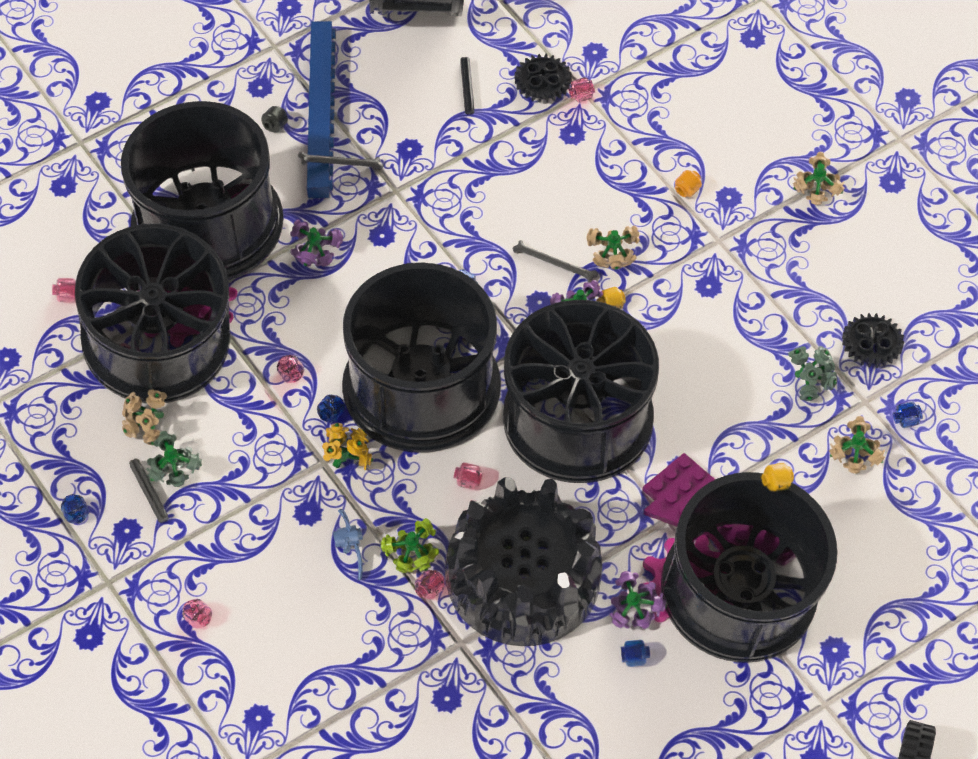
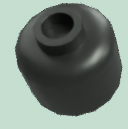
M271 106L261 117L263 127L270 132H278L288 121L286 111L278 106Z

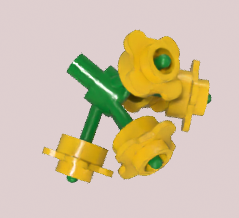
M334 423L331 425V428H326V436L329 437V443L325 442L322 445L324 449L323 459L325 461L334 460L332 465L335 468H339L341 463L346 462L347 459L359 460V466H363L364 470H366L367 465L371 466L373 458L372 454H369V448L364 443L369 442L366 439L367 434L365 430L351 428L353 432L349 436L352 439L347 441L346 448L341 445L347 439L345 432H348L349 428L343 427L341 423Z

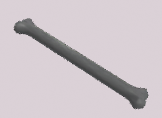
M304 152L298 153L302 165H305L307 162L375 167L378 170H382L384 167L379 157L370 160L308 155Z
M519 240L518 244L512 247L514 253L522 252L581 275L587 279L588 283L593 278L598 277L596 270L588 271L524 245L523 240Z

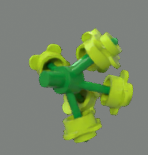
M427 518L423 521L417 520L415 522V532L406 533L404 530H400L397 541L395 537H390L389 534L383 537L381 541V549L387 557L395 553L399 548L405 550V555H400L398 559L395 558L393 560L396 570L401 573L414 572L418 569L420 572L428 571L431 568L430 564L435 561L434 559L439 554V549L433 548L431 543L424 545L419 543V537L426 539L429 535L434 536L436 534L431 521ZM411 551H415L418 557L414 562L409 557Z

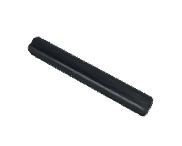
M461 57L465 113L467 115L474 114L470 58Z

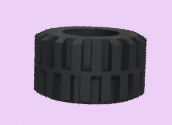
M909 720L905 728L898 759H930L936 736L935 726Z

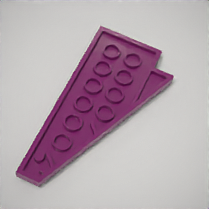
M683 453L643 486V491L654 500L644 509L643 514L677 527L682 511L688 501L698 490L715 479L687 454ZM731 524L717 527V529L729 545L734 547L747 545L753 526ZM763 530L757 535L754 548L769 555L778 547L779 538ZM787 547L775 563L785 566L796 556Z

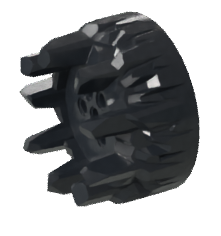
M504 477L497 482L494 497L484 499L481 503L470 500L468 510H464L459 516L455 533L452 534L449 541L445 565V581L448 595L461 618L481 635L493 641L513 646L547 644L561 639L583 623L593 609L601 585L602 556L600 545L595 541L596 526L593 523L591 513L585 509L579 508L576 510L570 504L562 503L558 496L557 483L554 479H546L540 491L533 490L532 493H526L524 490H517L515 481L512 478ZM528 537L530 540L524 541L521 538ZM510 545L512 548L505 549L503 546ZM539 547H545V548H547L548 550H546V551H541V550H539L538 548H539ZM522 555H527V556H529L530 558H529V559H522L521 556H522ZM503 564H510L512 567L505 568ZM544 565L547 569L542 570L538 566ZM527 574L529 575V577L522 578L520 575Z

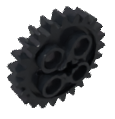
M538 54L537 58L531 55V60L525 58V63L520 62V67H516L514 76L516 89L520 90V94H525L526 99L531 96L532 101L536 98L539 103H541L542 99H545L546 103H548L549 98L555 101L556 96L561 98L562 94H566L567 90L570 89L572 72H570V67L566 66V62L561 63V58L555 60L554 55L548 58L547 54L544 57Z
M869 312L867 317L860 314L859 319L854 317L853 322L848 321V325L844 327L842 345L845 346V352L849 351L848 357L855 356L854 362L861 360V365H864L866 362L869 368L872 364H875L876 368H878L879 363L885 367L887 361L892 364L893 359H898L899 354L902 353L904 346V335L901 334L902 329H897L898 323L891 324L892 318L885 320V315L879 318L878 313H875L874 317Z

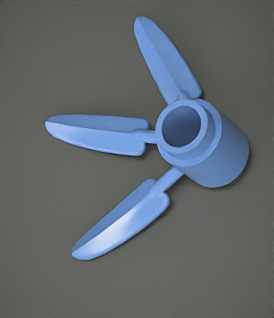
M339 509L338 512L343 517L346 527L339 528L333 532L336 547L341 546V548H344L343 552L345 554L350 552L351 546L355 547L358 559V580H361L363 564L358 544H360L359 540L363 539L361 528H356V525L350 526L346 512L343 509Z

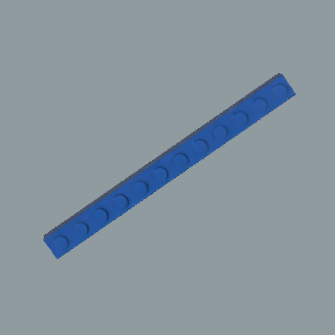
M311 21L308 155L334 157V152L330 151L331 148H334V137H331V134H334V123H331V120H334V109H331V106H335V96H332V93H335V82H332V79H335V68H332V66H335V55H332V52H336V42H333V39H336V28H332V21ZM307 162L308 198H330V191H333V180H330V176H333V165Z

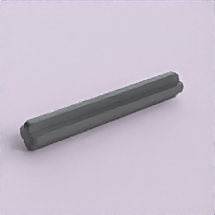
M137 458L129 462L130 468L156 518L160 523L169 519L168 514L142 464Z

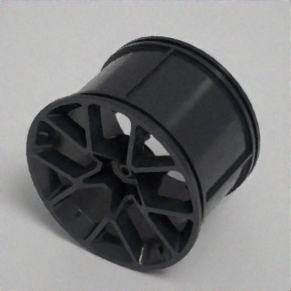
M192 101L169 106L141 122L127 139L121 155L123 181L132 199L134 208L130 227L141 224H166L185 229L197 235L208 243L220 257L228 280L237 278L257 267L270 255L278 243L284 221L281 200L270 184L269 147L260 126L241 110L223 103L210 101ZM203 167L210 168L212 183L203 182L194 185L188 182L180 183L179 173L189 170L193 172L195 169ZM216 168L233 169L241 172L242 175L224 186L223 181L218 179ZM167 179H172L179 197L154 196L153 192ZM245 188L240 194L231 199V196Z
M425 262L407 263L390 267L373 275L350 298L343 317V339L349 360L343 373L342 393L350 417L361 430H365V433L370 438L387 447L401 451L417 453L435 452L467 441L476 435L491 419L497 408L501 392V376L493 356L497 337V317L488 294L475 280L461 271L448 266ZM422 325L436 326L438 330L441 327L452 332L445 352L444 347L439 344L436 347L425 344L416 345L419 328ZM408 326L412 327L410 344L408 346L407 344L398 345L386 337L387 333ZM461 336L478 352L476 355L452 358ZM373 343L396 356L389 375L374 369L363 359L364 354L367 353V350ZM461 370V371H459V372H457V373H455V374L449 376V375H450V371Z

